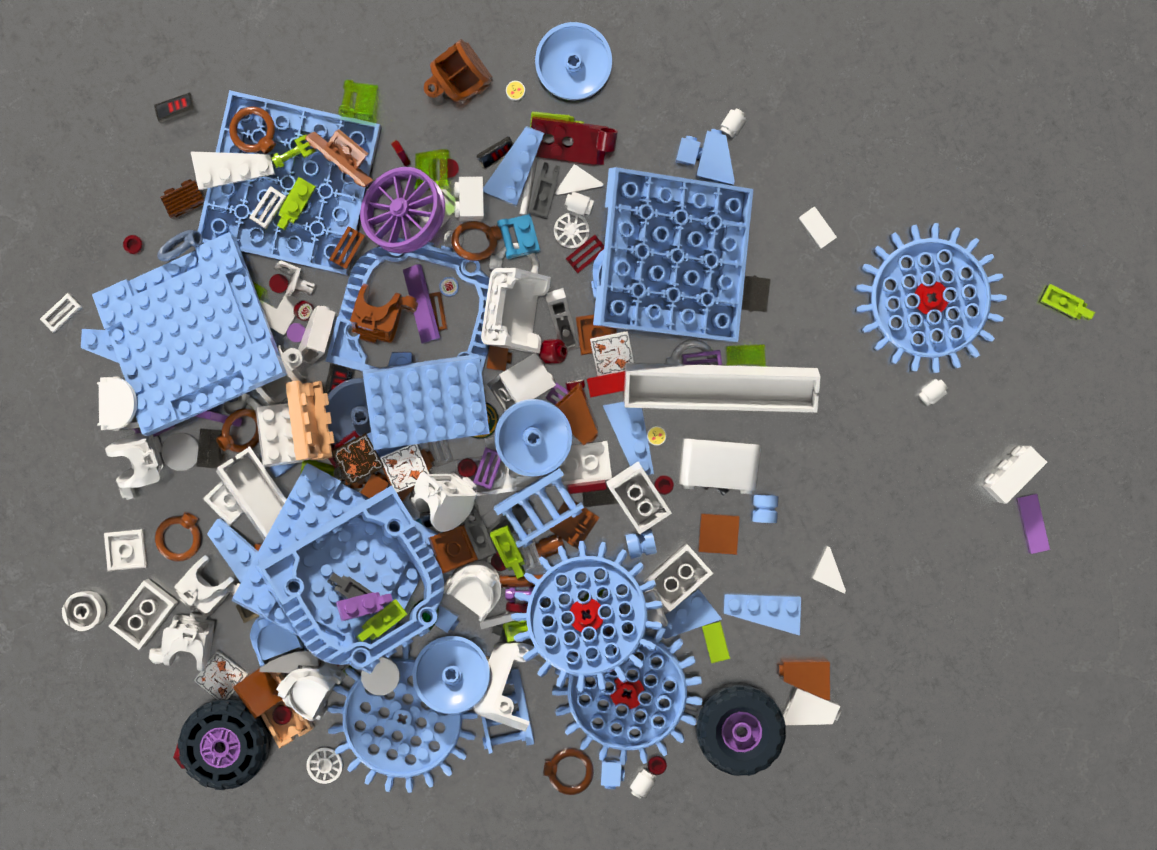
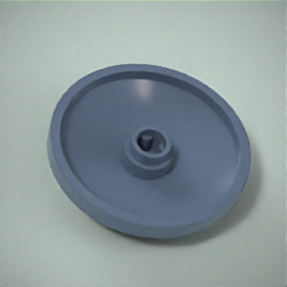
M350 379L337 385L328 394L329 405H325L326 413L330 412L332 424H328V429L330 432L333 431V445L354 430H356L359 436L371 432L364 379Z

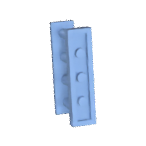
M560 467L494 506L497 515L501 513L503 516L505 515L519 536L520 540L516 542L518 548L529 546L533 543L532 539L566 518L570 516L574 518L582 513L583 504L581 502L577 505L574 503L561 481V477L564 474ZM550 483L556 486L569 510L559 515L545 492V486ZM534 493L540 497L553 520L544 525L528 501V497ZM516 504L523 506L536 527V530L526 535L512 512V507Z
M519 667L511 668L506 684H514L515 692L505 697L510 698L514 704L518 703L519 711L512 714L513 716L530 721ZM481 716L485 738H482L484 749H488L489 754L493 753V746L517 740L526 741L527 746L534 744L531 722H529L526 732L520 730L518 733L491 738L489 727L502 723Z

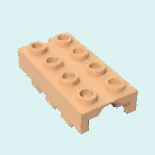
M292 381L285 383L296 460L332 458L331 444L334 443L333 431L329 432L328 424H332L330 412L326 413L325 405H329L328 394H323L322 381L313 383Z
M269 672L278 685L286 677L284 673ZM283 699L261 714L263 721L279 748L292 742L295 739L294 735L298 734L300 737L315 728L311 721L299 715L291 707L292 718L290 722L285 725L277 724L273 720L272 714L277 706L286 705Z

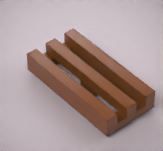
M348 226L329 260L347 270L365 235ZM350 232H352L353 234L349 239L347 245L345 246L343 252L341 253L339 259H335L340 249L342 248L344 242L346 241L348 235L350 234ZM356 236H359V239L355 244L353 250L351 251L349 257L347 258L345 264L342 263V260L344 259L354 239L356 238Z
M441 292L430 293L429 297L438 331L448 330ZM436 296H438L440 314L443 325L441 327H439L434 298Z

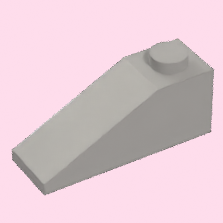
M563 288L547 292L545 297L557 338L565 343L568 351L580 348Z

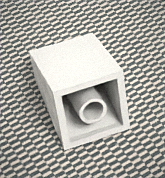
M536 353L487 383L504 411L520 401L536 399L556 385L553 376L547 372L544 362Z

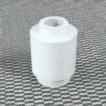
M737 108L735 111L731 109L722 122L720 131L726 136L733 138L739 133L747 119L744 117L746 114Z
M572 192V195H567L564 205L568 206L567 210L581 215H590L594 201L590 200L588 196Z
M934 379L918 395L927 406L934 405L947 394L946 390L948 387L942 380Z
M643 769L631 784V793L640 799L642 796L646 798L655 784L656 776L650 771Z

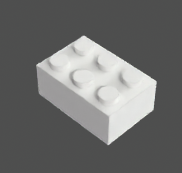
M459 177L454 187V198H458V202H455L454 206L455 217H458V222H481L484 216L483 177Z
M288 403L257 407L255 411L263 467L302 463L303 460H296Z
M1031 446L1016 447L1011 453L1013 456L1008 461L1005 459L998 466L999 470L995 474L991 473L984 480L985 484L983 487L999 503L1007 504L1047 463Z
M636 462L606 482L639 534L672 514L639 462Z
M686 543L652 573L644 583L652 580L655 581L657 586L653 589H655L658 599L671 612L708 579L713 572Z
M146 579L108 627L140 650L145 647L178 604V601L151 580Z

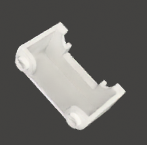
M518 268L494 269L490 275L481 334L482 342L496 347L540 353L541 338L538 334L533 333L538 296H544L549 291L551 277Z
M683 438L679 484L683 485V489H694L695 486L739 489L740 493L752 494V491H756L761 445Z

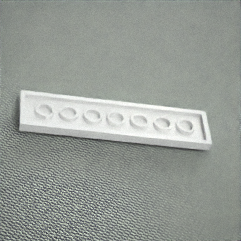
M607 441L587 443L585 445H571L567 456V466H559L564 474L561 477L563 485L612 479ZM495 455L485 484L489 485L491 476L493 474L498 459V455ZM486 456L478 479L479 482H482L490 456ZM482 457L469 458L475 461L478 470ZM463 459L455 460L456 473L463 479V476L459 474L457 469L459 462ZM501 460L492 489L476 485L477 487L474 491L477 493L476 496L520 491L544 475L534 477L520 475L509 469ZM476 473L472 477H468L472 482L474 481ZM550 483V484H548V485L545 486V487H553V486H555V485H552V484Z

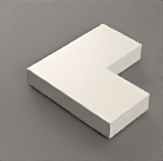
M292 295L284 296L277 309L260 300L269 327L286 335L288 327L295 319L294 307L300 300Z

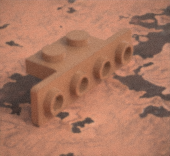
M340 129L335 131L329 142L325 141L316 132L306 136L305 139L311 147L318 149L327 160L334 162L343 173L351 176L356 184L366 187L372 183L373 179L359 169L369 153Z

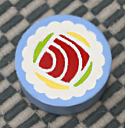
M446 277L440 282L439 288L443 295L451 297L458 292L459 284L454 278Z

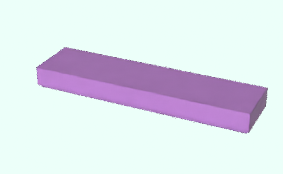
M421 264L403 269L409 296L416 298L418 303L414 316L421 343H428L439 339L440 336Z

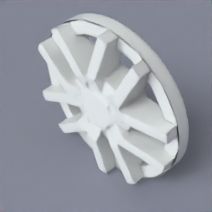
M578 213L563 214L554 225V236L563 247L570 249L578 248L589 237V224ZM568 216V223L562 221V219ZM570 216H576L575 223L570 222ZM578 217L582 219L584 223L577 224ZM559 222L565 225L564 229L557 227ZM586 225V230L579 231L580 226ZM557 230L563 232L559 237L557 235ZM580 233H586L584 239L581 238ZM566 235L568 238L563 243L560 239ZM577 236L581 241L579 244H576L574 240ZM572 239L574 245H567V242Z
M323 747L316 749L307 760L308 774L318 783L327 784L335 781L343 769L341 756L336 754L335 750ZM320 751H323V753H324V758H321V757H320V755H319V752H320ZM326 751H330L333 754L327 757ZM316 754L318 760H311ZM336 755L338 759L332 762L330 759ZM339 762L340 768L335 767L334 764ZM310 763H317V767H310ZM331 769L338 772L336 776L330 772ZM311 770H318L316 777ZM320 772L324 773L323 780L318 779ZM327 773L332 779L326 780Z

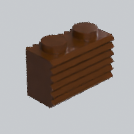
M189 179L181 183L182 187L176 190L170 188L163 192L164 195L160 198L170 218L176 219L204 205L205 196L202 190L198 189L197 181Z

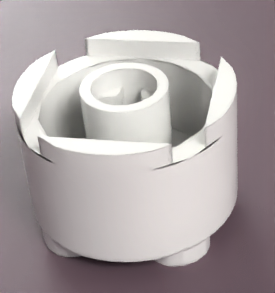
M81 591L71 595L62 608V616L65 623L77 631H86L96 627L104 620L106 613L103 599L98 593L92 591ZM83 608H84V609H87V612H86V613H84V612L82 613V612H81V609H83Z

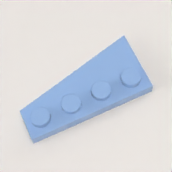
M624 402L603 405L629 465L632 466L639 462L647 475L654 474L642 408H625Z

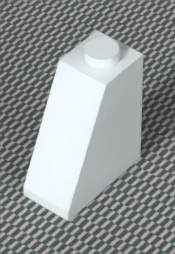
M317 306L312 311L298 348L303 355V362L311 365L325 353L336 313L326 306Z
M795 687L783 717L785 725L833 724L834 720L837 721L839 719L841 710H839L840 706L837 703L824 700Z

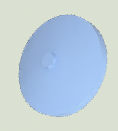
M569 22L558 25L545 34L537 47L535 56L537 75L543 86L559 98L566 100L586 99L597 93L610 76L612 53L609 44L598 30L587 24Z
M528 399L512 405L502 414L496 425L494 442L500 459L509 469L524 476H541L557 469L567 458L572 445V430L568 419L558 407L544 400Z
M459 636L441 637L426 645L417 656L412 673L413 685L419 698L431 709L444 714L462 713L476 706L485 695L490 683L489 663L483 651L472 641Z

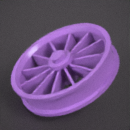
M412 167L395 168L379 176L366 191L360 210L361 224L366 235L386 251L398 254L410 253L425 246L439 231L445 215V198L438 184L421 170ZM409 178L403 195L400 180ZM416 180H423L424 182L413 193ZM392 184H395L396 199H393L385 191ZM429 188L431 189L433 195L418 200ZM383 193L392 201L390 205L377 203ZM433 203L432 212L415 210ZM374 208L389 210V212L373 217ZM415 215L430 218L422 228L419 225L420 219ZM387 220V222L377 232H375L373 225L379 224ZM408 221L421 230L412 238ZM403 225L405 241L396 243ZM393 227L389 242L381 240Z

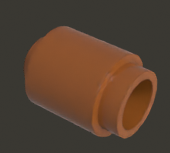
M556 534L535 543L539 557L545 558L558 554L559 546L565 547L562 537H557Z

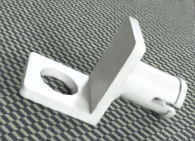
M279 261L275 265L274 269L291 275L285 296H290L295 289L311 295L315 284L299 278L301 268L283 261Z

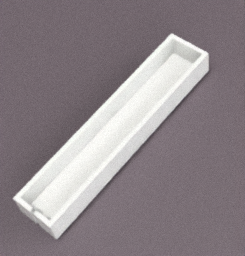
M625 363L624 407L817 412L820 374L818 368Z
M248 447L237 454L234 461L231 458L217 467L216 472L262 539L265 540L285 504L286 498L252 449Z

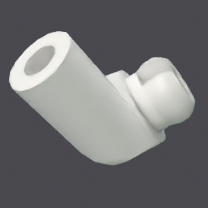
M245 393L239 396L237 401L225 402L223 410L227 414H231L238 409L245 408L246 401L250 395Z

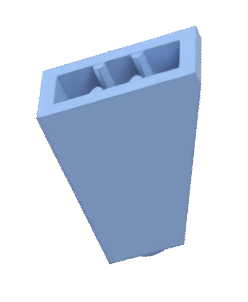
M711 129V131H707L696 178L733 186L735 179L727 137L722 134V131Z

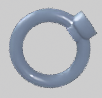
M194 230L179 233L159 249L157 253L158 259L160 261H169L187 251L191 246H200L203 243L202 235ZM183 240L185 241L182 245H180V246L177 247L176 249H174V250L168 252L173 246H175V245L178 244L179 242H181V241H183Z

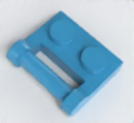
M531 214L497 221L504 239L507 259L540 252ZM513 226L519 249H514L508 227Z

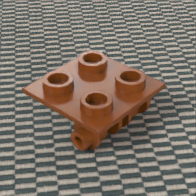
M565 501L558 510L559 515L569 510ZM586 508L581 509L582 513L574 518L570 516L549 530L562 537L571 546L579 549V541L586 539L600 518Z

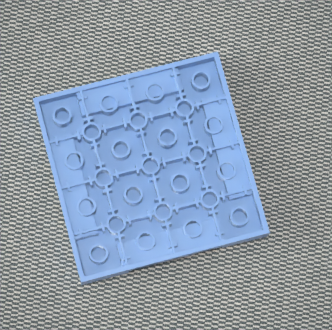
M229 90L216 153L264 154L262 151L251 153L240 150L232 142L229 133L230 122L238 111L246 107H259L267 111L274 121L275 134L273 141L276 143V146L268 153L272 157H274L275 153H278L280 156L297 146L295 140L303 135L316 132L325 141L329 142L335 131L340 129L369 153L359 167L369 176L381 130L380 124ZM255 114L243 117L237 126L238 137L246 144H258L259 140L267 134L265 120ZM310 146V147L306 148V150L308 151V150L312 149L313 147ZM315 149L316 152L306 158L300 153L283 162L284 167L276 168L273 163L275 175L208 188L198 232L202 235L203 243L230 232L235 235L242 252L348 276L350 265L346 270L329 259L347 227L349 226L357 231L361 204L367 186L363 187L356 184L351 176L343 173L334 162L327 160L318 149ZM298 177L316 186L299 219L294 224L290 222L286 230L277 226L281 219V216L278 215L280 209L267 229L250 219L251 214L270 186L286 197L289 195ZM271 193L266 203L256 216L257 219H259V217L261 216V214L263 213V211L265 210V208L267 207L275 193ZM281 197L277 198V200L267 213L266 217L262 221L263 223H265L268 216L270 215V213L272 212V210L274 209V207L276 206ZM350 232V234L348 235L346 241L344 242L342 248L340 249L335 259H339L341 253L343 252L345 246L347 245L349 239L353 234L352 232ZM356 238L354 239L352 245L350 246L348 252L342 260V263L345 264L347 258L353 250Z
M609 168L605 208H608L601 286H597L593 325L738 342L754 189L624 168Z
M230 232L195 247V251L132 280L125 279L92 294L103 327L110 336L125 381L135 391L137 397L135 416L142 435L149 437L287 375L235 235Z
M307 463L231 601L299 636L258 572L257 565L369 498L340 483L341 481ZM361 515L342 525L344 529L336 534H333V532L327 534V539L317 544L314 542L297 552L300 559L296 577L300 578L304 583V590L300 596L323 634L332 643L343 648L359 642L356 637L364 631L361 626L377 613L341 621L336 602L344 600V598L339 596L334 591L335 587L327 582L333 573L341 578L343 575L351 577L371 592H379L380 596L391 593L392 599H396L403 609H405L421 578L397 538H387L383 533L382 526L364 521ZM414 521L416 523L415 527L432 554H434L428 538L438 533ZM389 524L391 532H398L397 525ZM291 583L288 585L290 592H298L296 584ZM396 624L393 625L386 632H384L382 635H380L377 639L375 638L371 641V639L368 637L363 642H366L371 645L372 643L376 642L377 640L392 632ZM362 654L355 655L357 663H364L365 658ZM368 665L362 668V670L370 674L375 666L370 668Z

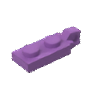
M372 592L340 600L336 604L341 621H346L377 613L384 609L383 605L389 604L393 599L391 593L380 596L379 592Z

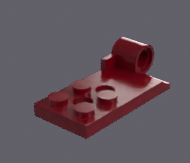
M532 116L531 128L543 132L544 136L551 134L555 139L552 143H547L543 136L536 157L604 165L605 152L615 151L618 131L606 126ZM571 137L574 142L572 145L567 146L563 143V138Z

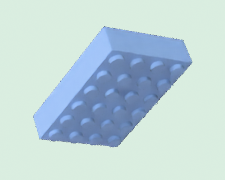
M478 354L363 370L374 450L490 434Z

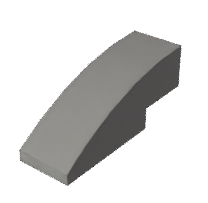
M308 649L300 650L270 661L260 667L259 672L290 673L294 670L302 669V666H318L321 664V660Z

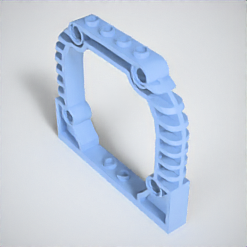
M405 236L404 238L398 237L397 242L405 241ZM428 242L418 250L403 254L386 251L380 246L369 250L357 260L351 270L326 362L360 371L378 368L367 365L368 356L362 347L359 338L360 334L355 337L350 335V329L352 328L350 319L361 286L369 284L374 271L384 262L403 263L409 258H414L454 269L463 281L476 286L480 298L479 312L467 352H461L457 357L478 354L483 374L489 345L482 342L481 334L490 278L481 271L479 261L464 259L457 253L452 252L450 247L442 245L441 249L433 247L434 243ZM475 263L476 270L472 273L467 272V264Z
M392 485L261 562L256 567L304 645L314 656L327 663L336 665L350 664L355 669H362L368 665L372 668L380 663L379 658L386 655L388 658L396 653L395 648L398 646L406 647L414 642L412 638L416 635L422 637L430 632L429 627L437 620L436 610L441 603L444 593L443 573L434 555L415 527L416 523ZM361 515L364 521L382 526L383 533L387 538H397L421 576L424 584V600L412 609L410 620L371 645L366 642H357L347 648H343L332 643L323 634L300 596L304 590V583L300 578L296 577L300 559L297 552L314 542L317 544L327 539V534L330 532L336 534L344 529L342 525ZM389 524L397 525L398 532H391ZM291 583L296 584L298 592H290L288 585ZM423 613H428L430 615V622H424L422 620ZM362 654L365 658L364 663H357L355 655Z

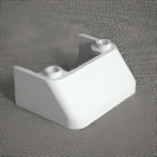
M504 642L494 646L488 662L490 667L488 689L480 702L473 707L477 715L526 732L530 721L513 716L514 704L510 698L502 696L513 661L525 663L526 661L523 656L528 651L534 649V646L526 643ZM540 654L533 658L544 663L546 662Z

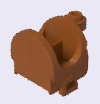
M460 39L430 63L433 76L424 83V91L432 98L440 97L446 93L453 101L461 102L473 95L478 96L490 87L489 83L493 76L469 45V42H464L463 39ZM432 85L435 86L434 91L431 90Z
M363 284L358 293L350 319L352 332L360 334V340L375 344L376 339L391 343L395 338L402 310L416 312L418 307L417 299L412 296L402 297V294L395 293L386 305L374 307L367 304L369 285Z

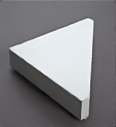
M574 164L554 194L558 196L602 187L604 184Z
M827 546L812 579L845 594L846 590L832 551Z

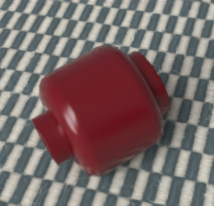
M547 339L542 342L540 353L538 354L546 364H559L565 360L568 350L562 340Z

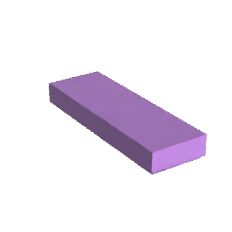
M1031 494L1018 497L1030 554L1050 550L1038 495Z

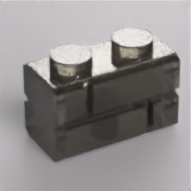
M200 428L197 467L217 469V467L226 462L227 455L224 454V451L216 441V438L222 435V430Z

